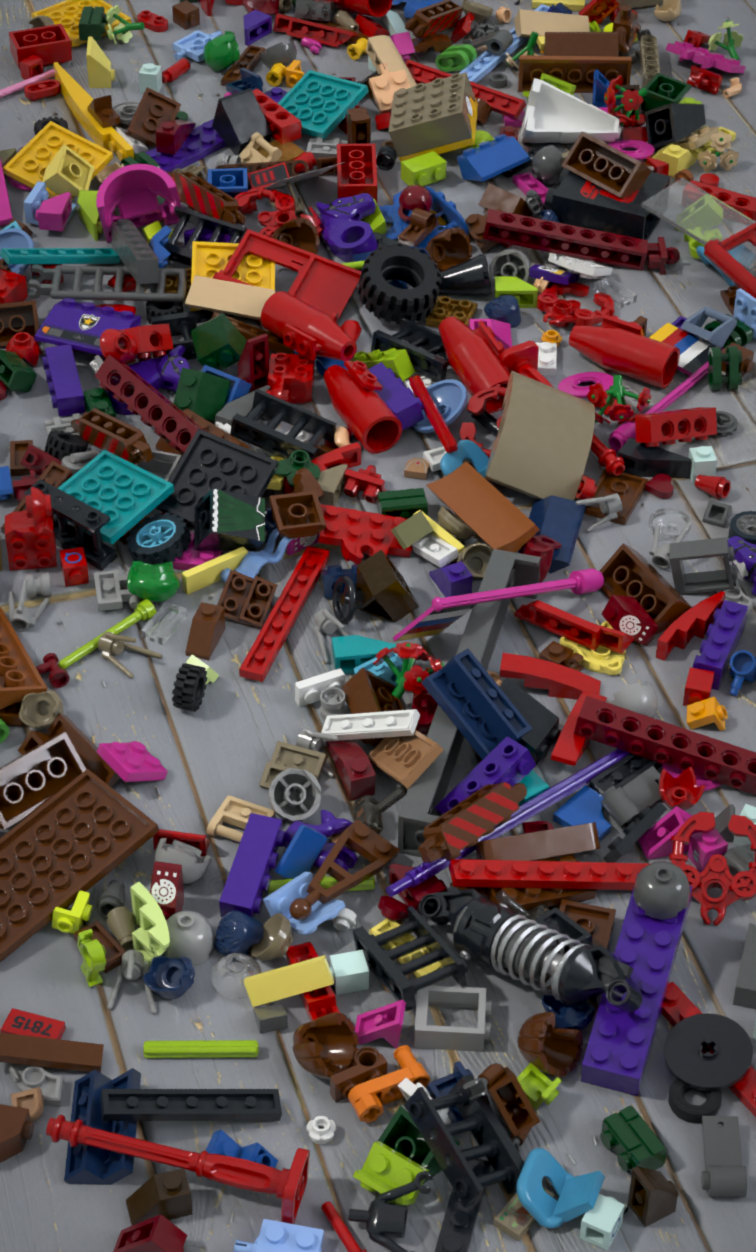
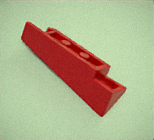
M278 13L276 14L273 27L274 32L287 33L286 35L301 39L304 37L314 39L321 44L339 47L358 35L355 32Z
M539 600L527 605L522 604L514 613L515 617L592 650H596L601 645L622 654L635 638L624 632L596 625Z

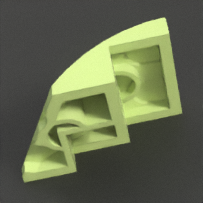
M137 882L130 887L134 924L138 927L137 930L132 932L133 950L141 952L144 955V961L151 966L152 959L156 956H162L170 944L169 930L158 903L150 892L140 882Z

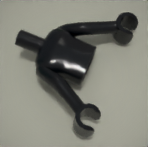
M422 1171L416 1175L415 1181L378 1195L371 1202L368 1211L350 1209L348 1221L366 1223V1231L369 1234L370 1240L391 1252H408L392 1239L386 1237L404 1238L408 1207L407 1205L392 1204L389 1201L417 1190L422 1194H429L431 1188L421 1186L420 1182L424 1179L433 1180L431 1174Z

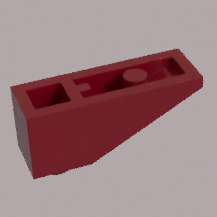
M178 119L162 122L156 130L157 152L175 155L195 128L196 123Z
M267 334L247 340L238 362V378L252 384L249 393L268 385L269 341Z
M355 739L326 741L327 748L349 800L352 801L375 795L376 774L368 756Z

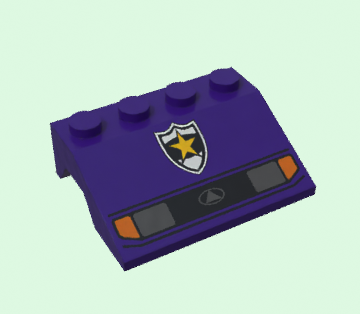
M64 298L53 306L37 331L34 340L58 346L71 344L72 349L103 356L100 349L101 334L109 328L122 330L141 326V316L134 315L131 311L119 312L114 311L112 307L101 308L96 307L94 303L75 302V299Z

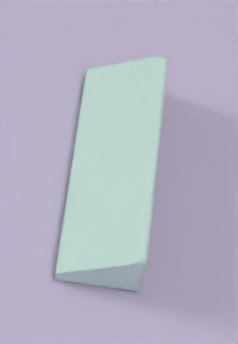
M389 10L387 14L381 17L391 36L408 32L398 13Z

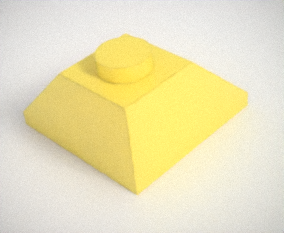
M88 37L86 58L89 88H111L112 81H115V69H111L110 60L93 37Z
M64 144L47 166L42 182H45L46 187L58 195L71 192V196L78 197L80 190H89L94 166Z
M673 144L663 146L651 156V158L668 163V176L675 178L676 173L683 169L687 170L696 162V158L689 150Z

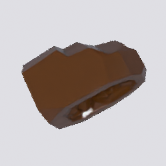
M307 468L297 470L292 479L294 484L293 493L316 491L320 502L324 498V493L312 473Z

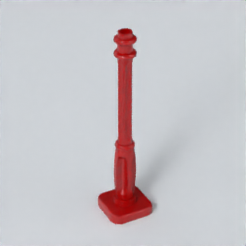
M530 340L512 346L499 354L498 358L509 374L511 371H514L553 387L537 371L539 347L534 341ZM593 434L590 450L598 457L599 465L606 467V472L609 475L618 476L622 474L625 470L624 459L616 457V451L608 449Z
M59 1115L57 1118L51 1117L46 1128V1135L51 1136L54 1143H58L62 1139L69 1141L71 1147H76L78 1144L97 1147L196 1172L197 1177H205L236 1188L276 1194V1198L282 1199L281 1222L295 1223L308 1181L310 1150L302 1148L296 1150L291 1168H283L280 1171L276 1168L245 1159L210 1154L207 1151H202L201 1153L190 1152L84 1125L81 1119H77L75 1122L66 1121L64 1115Z

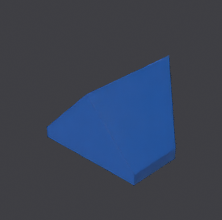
M598 69L594 71L592 105L600 108L607 107L604 101V94L607 92L610 81Z

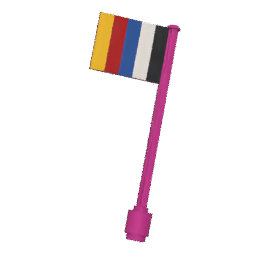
M666 323L649 337L651 339L679 348L680 359L677 369L690 377L645 414L663 412L708 374L709 348L713 346L670 323ZM624 422L610 434L608 443L616 452L622 448L629 438L636 439L635 422Z
M590 568L573 571L569 575V579L445 598L435 597L432 600V606L396 634L393 639L396 642L439 635L479 603L568 589L577 595L596 592L603 586L604 577L600 571Z

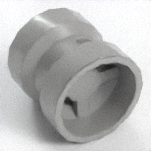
M221 152L217 159V166L241 164L240 155L228 156L227 153Z
M49 572L42 573L37 577L33 574H25V580L28 581L27 598H34L37 593L39 595L42 594L44 597L52 596Z
M336 687L324 689L320 694L321 718L325 721L329 715L345 714V693L343 690Z

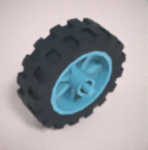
M165 513L164 515L156 514L152 518H145L144 522H139L135 525V529H131L129 532L130 536L126 539L127 547L134 561L157 565L173 562L176 557H181L183 555L182 552L187 551L189 548L188 544L191 543V534L182 517L175 513L173 515Z

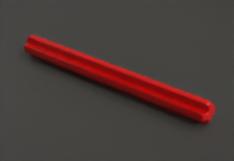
M420 376L410 377V386L416 397L421 400L424 407L423 410L446 452L450 454L458 450L457 442Z

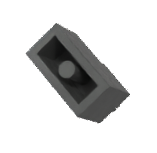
M296 0L295 18L331 21L334 18L335 2L328 0Z

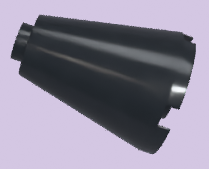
M480 254L440 272L442 280L441 294L491 295V280L485 254Z

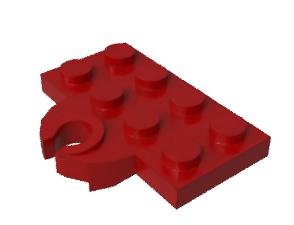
M320 504L326 528L318 533V543L341 546L342 555L346 562L351 560L355 564H360L363 558L362 553L371 557L380 550L386 556L390 554L410 558L412 545L403 550L391 531L404 522L406 518Z

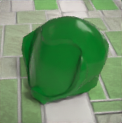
M225 31V34L212 39L205 45L203 57L205 63L212 70L222 71L239 60L240 52L238 43L235 40V33Z
M134 561L129 569L127 578L128 590L142 600L147 599L152 603L167 601L175 596L181 586L180 580L173 570L172 562L151 565L141 561Z

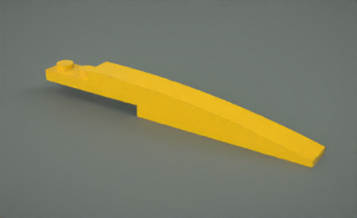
M55 62V80L60 82L61 94L88 135L97 145L113 152L120 161L127 157L134 159V149L112 126L102 128L88 112L87 107L93 98Z

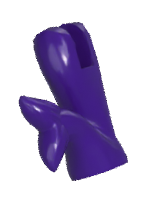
M323 809L321 810L320 825H311L298 820L292 823L286 830L283 846L286 849L288 848L300 825L314 828L329 838L333 834L344 832L352 822L343 818H335L331 812ZM335 843L324 844L313 866L321 867ZM344 846L335 863L348 872V868L355 866L358 856L348 847Z

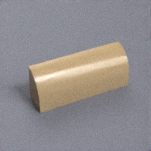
M519 9L514 19L517 37L530 38L532 31L539 33L538 36H545V32H590L588 16Z
M379 35L368 38L366 52L378 74H381L379 64L386 63L389 72L405 69L410 86L414 87L417 85L389 36Z
M195 275L185 305L196 309L261 320V311L265 302L276 291Z

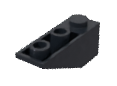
M629 438L618 451V457L624 459L625 470L623 472L638 477H655L658 474H666L671 478L687 479L690 476L692 459L656 446L646 447L645 443L636 442V439Z

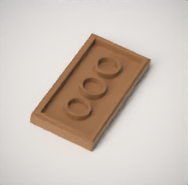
M415 730L413 736L384 737L369 753L368 758L371 764L409 789L444 749L438 743Z

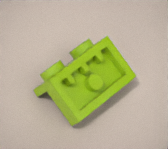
M376 1141L372 1145L363 1168L355 1170L353 1177L361 1181L360 1186L371 1192L378 1191L382 1194L415 1181L418 1173L422 1171L429 1172V1170L382 1142ZM425 1179L420 1182L421 1186L423 1185ZM414 1191L389 1201V1203L401 1205L414 1204L419 1191Z

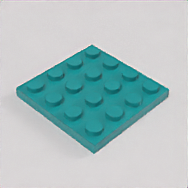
M309 70L278 104L301 121V133L325 139L347 116V110L353 109L369 90L367 85Z
M104 449L58 487V489L110 516L111 520L100 531L102 540L112 545L174 492V485Z

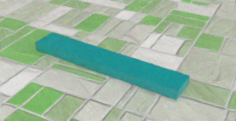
M2 248L0 251V256L7 264H120L121 261L113 248Z

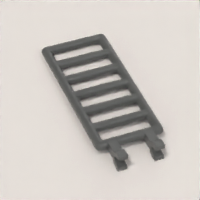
M32 264V272H38L40 275L33 276L32 280H29V287L37 289L36 291H30L29 299H36L40 295H50L52 299L183 302L186 295L187 270L182 268H159V283H157L156 293H143L144 284H137V282L135 292H122L124 275L132 276L127 267L58 265L54 269L43 268L41 265ZM62 274H74L72 291H59ZM83 274L95 275L93 291H80ZM104 275H116L114 292H101ZM166 276L179 277L177 293H165ZM52 280V284H41L40 282Z

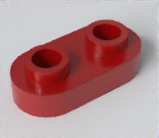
M148 10L141 11L137 15V23L143 22L144 28L154 32H165L168 30V20L163 16L156 15Z
M55 79L31 83L24 87V95L31 101L47 96L53 97L61 91L60 82Z
M583 475L575 497L580 500L593 498L597 490L595 481Z

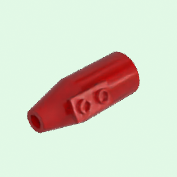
M393 0L328 1L335 2V8L338 10L382 17L390 10Z
M285 291L276 292L267 299L262 308L261 324L264 329L283 339L284 345L313 361L316 359V356L349 361L354 357L357 345L331 316Z
M603 314L600 327L575 325L569 336V345L602 368L662 389L667 388L672 382L679 364V348L645 337L642 326L638 323L621 320L615 315Z
M447 317L440 323L438 327L449 364L469 394L473 396L479 391L496 386V384L507 388L510 374L498 358L499 354L505 349L501 341H496L491 327H486L481 320L478 322L479 327L472 330L456 317ZM500 396L498 400L492 399L487 401L484 410L489 414L503 410L504 397Z
M358 360L355 362L345 361L344 365L347 369L340 365L329 367L324 373V381L333 408L338 416L369 453L378 454L391 449L401 437L402 423L375 391H381L383 388L377 381V377L368 370L365 363Z

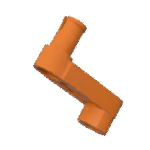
M408 1045L398 1047L393 1053L394 1059L401 1068L400 1070L358 1084L348 1093V1099L360 1121L366 1123L376 1121L384 1112L382 1105L404 1098L397 1085L405 1078L415 1085L419 1082L425 1088L430 1083V1077L424 1066L417 1062Z

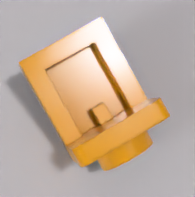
M293 60L287 66L285 71L286 87L293 88L304 76V72L301 71V61Z
M715 696L687 705V725L691 730L713 722L720 731L725 730V720L728 719V714L724 705H720Z

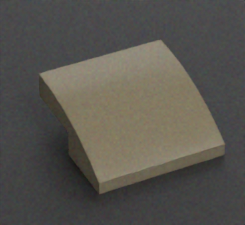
M277 741L270 762L267 761L259 786L269 789L272 780L277 774L289 768L307 770L319 781L328 756L325 753Z

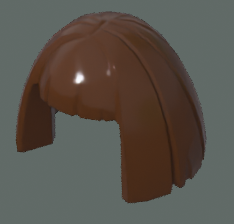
M296 218L286 222L276 229L272 235L273 239L313 254H317V247L320 244L316 227L313 226L310 220L304 218Z
M450 228L442 231L427 243L425 249L430 254V260L435 262L440 272L472 257L470 238L461 228Z
M338 1012L327 1014L312 1022L304 1023L296 1029L293 1035L292 1049L297 1062L307 1072L322 1079L330 1080V1076L354 1066V1056L356 1051L359 1050L356 1046L359 1045L357 1033L354 1032L356 1029L353 1023L350 1022V1019L346 1018V1015Z
M544 1012L529 1017L523 1023L519 1031L517 1043L520 1053L529 1063H532L546 1074L563 1077L567 1073H571L577 1066L576 1063L579 1062L580 1053L582 1052L580 1046L583 1045V1035L581 1030L555 1028V1013Z

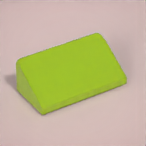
M375 201V212L360 221L369 223L373 233L384 234L387 232L386 222Z

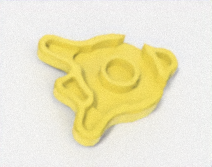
M607 621L601 624L603 627L613 629ZM563 636L560 638L561 645L574 650L573 653H579L584 657L580 664L587 670L609 675L621 673L626 650L620 654L601 645L596 650H592Z

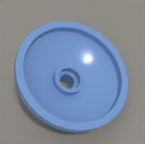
M17 228L0 231V251L2 248H34L33 240L25 231ZM10 264L8 267L12 272L22 275L30 264Z
M448 379L436 382L426 388L447 426L455 422L467 404L468 392L465 386L460 381ZM422 410L424 419L411 427L421 433L435 432L424 410Z

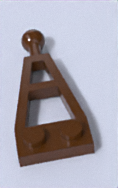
M357 819L340 835L310 882L306 891L309 894L305 898L295 899L290 904L289 911L291 916L299 921L307 919L312 912V906L317 901L325 904L383 871L397 857L400 849ZM348 845L370 861L371 864L354 874H350L335 863V860L344 846ZM326 874H329L339 882L328 889L320 885Z

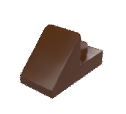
M111 95L93 99L87 107L88 112L102 128L120 124V117L112 108Z

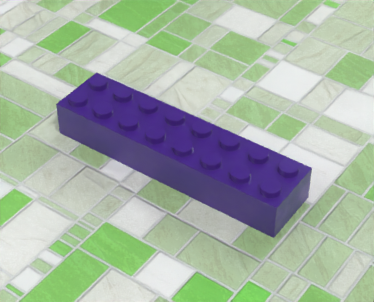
M690 886V898L686 909L684 910L683 908L674 918L662 920L649 917L645 914V910L640 906L637 907L632 891L614 955L619 958L620 962L634 968L630 977L642 994V1003L639 1009L628 1013L609 1003L606 993L602 994L582 1062L581 1082L638 1096L689 911L692 886ZM627 992L623 994L621 1001L625 999Z

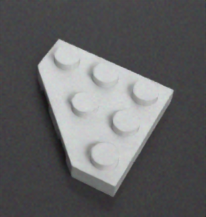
M550 253L548 258L549 262L554 263V267L567 268L566 271L575 274L580 273V277L587 279H603L604 276H611L613 269L556 253Z

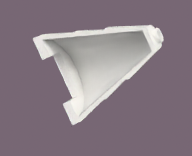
M534 78L522 122L521 142L571 144L576 142L582 131L605 143H611L615 139H619L621 128H619L618 118L592 104H587L543 80Z

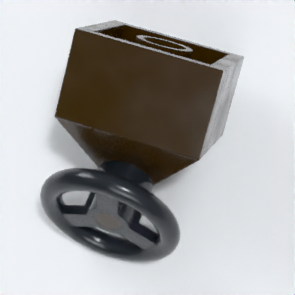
M382 550L357 565L356 589L351 578L345 575L337 579L333 589V611L336 618L342 624H347L353 619L356 609L383 620L397 622L419 607L404 577ZM345 583L344 592L340 594L341 587Z

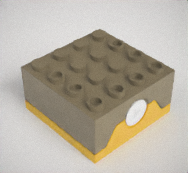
M466 72L461 74L455 73L447 78H437L429 83H419L414 87L401 88L394 92L389 135L400 162L432 151L442 154L475 145L478 103Z

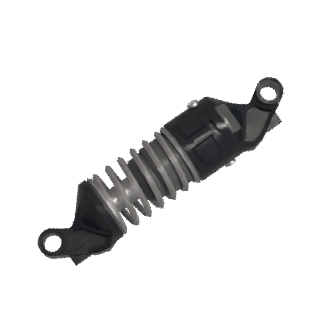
M450 885L448 892L427 894L420 901V914H423L427 919L438 925L451 923L455 950L465 960L471 959L503 975H510L513 980H521L524 985H531L534 990H542L545 995H553L556 1000H560L570 1007H578L589 999L606 993L609 1003L624 1012H634L641 1006L642 994L630 977L634 968L620 962L619 958L602 946L593 947L581 944L579 940L570 939L568 935L560 934L557 930L549 929L546 925L527 919L522 914L507 908L502 903L497 904L489 900L487 896L475 889L460 890ZM569 944L570 950L564 954V946ZM552 975L545 983V977ZM540 980L541 985H537L536 982ZM551 984L552 990H548L546 987ZM627 992L625 999L621 1001L623 994Z

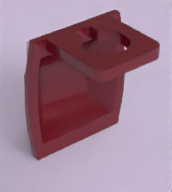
M280 0L242 1V4L247 14L256 9L273 17L279 13Z
M545 535L533 536L519 551L520 554L541 557L539 583L544 581L549 571L554 549H559L562 546L561 543Z

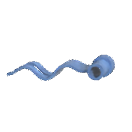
M274 529L269 536L265 548L260 552L251 551L246 554L234 571L254 579L265 564L278 563L283 558L289 542L296 538L284 537L280 541L276 552L271 555L274 551L276 539L279 536L278 529ZM226 568L222 571L220 579L226 583L231 569Z

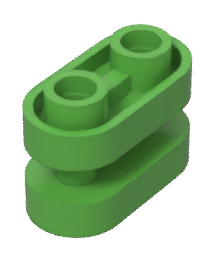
M470 44L450 46L436 57V66L443 72L461 71L477 58V52Z

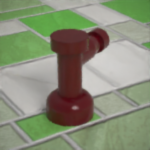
M55 653L46 654L43 658L44 663L36 667L40 675L51 672L49 674V682L55 688L64 687L69 682L70 677L65 669L59 667V659Z

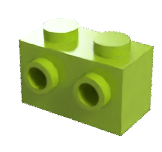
M434 151L402 161L401 179L409 186H425L446 179V161Z

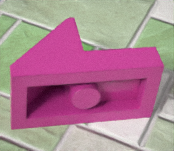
M400 1000L357 1015L356 1030L354 1032L357 1033L359 1045L383 1037L394 1048H398L406 1002Z

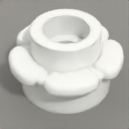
M347 908L340 910L338 916L331 919L334 923L333 926L344 932L349 931V928H355L357 924L355 921L357 915Z
M317 1116L314 1120L308 1122L306 1129L309 1132L310 1139L314 1143L322 1145L332 1140L333 1132L336 1131V1124L326 1116Z

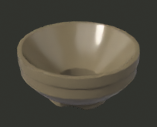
M463 0L462 2L465 15L471 12L475 16L474 21L483 22V20L488 19L494 11L492 8L468 0Z
M442 506L438 511L439 525L455 539L467 540L475 534L446 507Z
M277 913L263 925L264 936L261 942L251 947V955L261 961H268L277 957L281 958L286 954L293 942L290 920L283 914Z

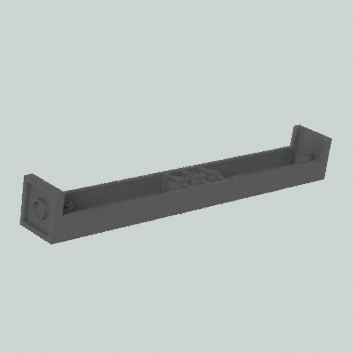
M493 549L478 592L539 583L541 557ZM538 594L523 597L536 599ZM511 599L479 603L472 608L456 655L469 649L484 669L488 670ZM439 705L437 706L427 737L438 743L444 751L409 787L398 816L399 853L421 858L418 847L425 841L423 835L424 827L440 817L434 807L445 797L465 738Z

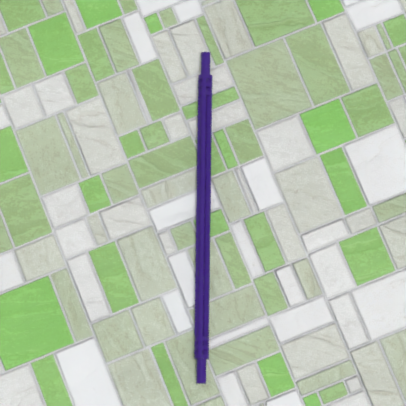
M615 749L520 805V809L511 815V820L496 825L494 832L478 838V842L496 839L587 785L591 779L630 753ZM475 845L461 850V855L455 859H462L476 851ZM439 858L432 862H423L406 872L405 877L386 887L387 894L393 897L408 887L419 885L449 867L450 860L447 861L446 858Z

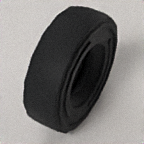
M675 1079L670 1086L668 1102L671 1110L678 1118L686 1122L702 1123V1116H716L721 1108V1090L704 1091L694 1089L681 1083L678 1079ZM690 1090L700 1091L705 1095L706 1101L702 1105H692L685 1100L684 1094Z

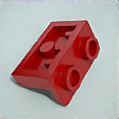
M592 0L578 14L588 16L590 23L596 21L599 25L620 4L617 0Z

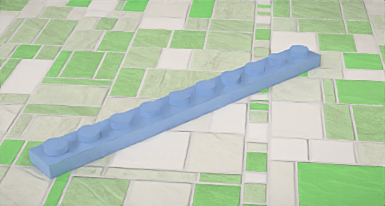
M542 4L534 11L556 13L557 9ZM514 27L509 31L513 35V43L501 55H493L487 49L463 69L460 74L466 72L469 81L477 83L508 57L506 52L509 55L512 54L529 38L517 37Z

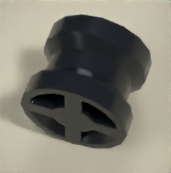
M391 146L381 147L376 158V165L382 170L392 169L397 158L396 150Z

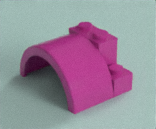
M148 164L124 166L111 173L99 187L96 206L107 243L112 241L111 222H117L118 219H128L133 222L136 228L164 220L165 225L169 226L177 224L180 220L174 210L175 206L181 207L175 182L168 173L156 166ZM157 195L165 199L163 204L159 205ZM117 206L119 209L120 216L113 215V212Z

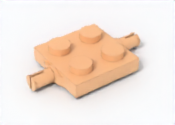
M381 63L379 68L382 74L369 78V85L379 113L384 114L392 110L394 92L401 88H411L405 69L389 72L387 64Z

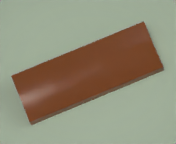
M520 55L518 92L530 91L534 78L540 80L542 73L576 85L574 93H592L594 71L596 69L610 82L621 75L623 77L622 85H630L632 58L614 56Z
M466 461L447 476L426 485L449 510L485 544L490 546L492 550L498 549L516 553L540 530L535 523Z
M0 607L1 710L22 701L24 696L29 693L46 692L48 688Z

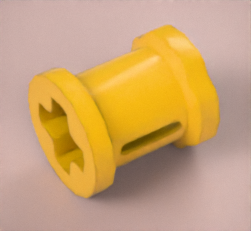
M360 38L356 44L347 47V53L352 60L359 59L362 54H367L368 40Z
M282 63L274 64L271 71L266 75L268 84L275 87L279 86L282 78L285 77L286 67Z

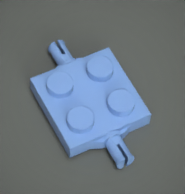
M197 30L172 43L173 50L176 51L174 58L179 60L183 57H189L197 62L203 61L205 45L212 39L222 35V32L217 30L212 34H207Z
M263 1219L260 1234L255 1242L250 1243L236 1240L234 1252H322L324 1230Z

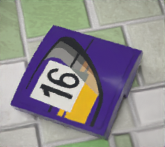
M535 264L529 269V277L538 279L543 277V280L564 285L576 283L579 279V274L545 265Z

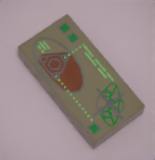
M543 1187L548 1195L555 1198L554 1193ZM516 1193L494 1218L493 1225L516 1241H519L536 1220L523 1207Z

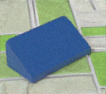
M300 825L274 872L288 879H294L305 871L309 872L326 843L327 837L314 828Z

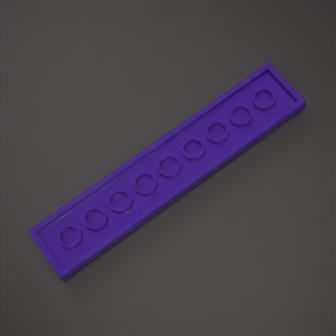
M274 87L264 94L276 103H279L288 92L279 87ZM212 119L194 128L175 155L157 152V147L147 151L146 154L158 163L160 169L165 172H172L175 169H183L226 147L227 144L212 127L214 120Z

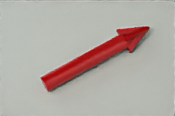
M325 1202L321 1206V1210L348 1252H367L366 1249L361 1250L332 1202Z

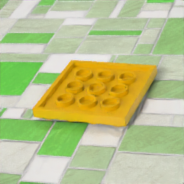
M65 0L31 13L32 18L38 15L48 16L55 25L62 24L71 40V46L78 47L88 42L79 39L78 25L84 6H92L93 8L104 7L105 14L113 6L104 0ZM120 11L118 16L131 23V18ZM117 19L110 25L112 31L115 26L121 23Z
M50 121L3 167V172L13 179L34 188L38 181H43L47 166L65 144L94 166L92 181L113 159V152ZM46 187L50 198L58 196V194Z
M193 241L191 284L195 275L213 278L216 272L219 273L221 269L224 270L239 243ZM247 254L232 278L253 286L275 290V263ZM190 307V311L202 310Z

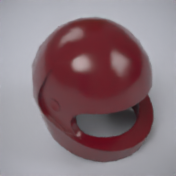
M410 185L402 191L399 197L400 207L398 210L400 219L410 224V217L403 214L406 209L414 210L415 208H420L430 212L432 196L426 188L420 185Z

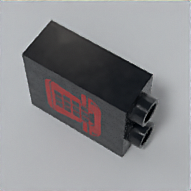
M564 168L559 177L558 188H550L546 194L544 210L554 211L559 223L649 240L667 211L670 176L651 172L641 189L621 199Z

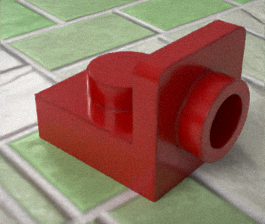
M688 30L684 42L691 43L693 47L699 48L704 43L708 44L711 36L700 31Z

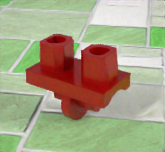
M692 65L687 84L717 94L723 77Z
M369 465L366 470L359 469L358 472L346 469L344 473L346 482L343 489L346 496L354 498L358 491L361 490L364 491V500L375 504L377 493L387 491L384 489L385 481L381 479L380 474L376 473V467L373 465Z

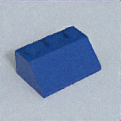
M500 134L495 136L493 141H484L475 149L469 148L464 150L462 155L457 156L463 179L483 182L529 161L530 156L515 137Z

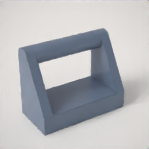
M704 307L685 320L681 329L713 347H720L721 350L735 328L737 319L709 307ZM708 317L723 322V324L711 332L701 328Z

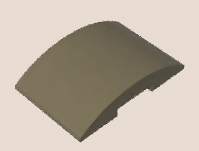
M511 371L502 405L504 410L497 438L493 442L485 479L538 500L553 495L574 501L592 443L595 424L594 404Z

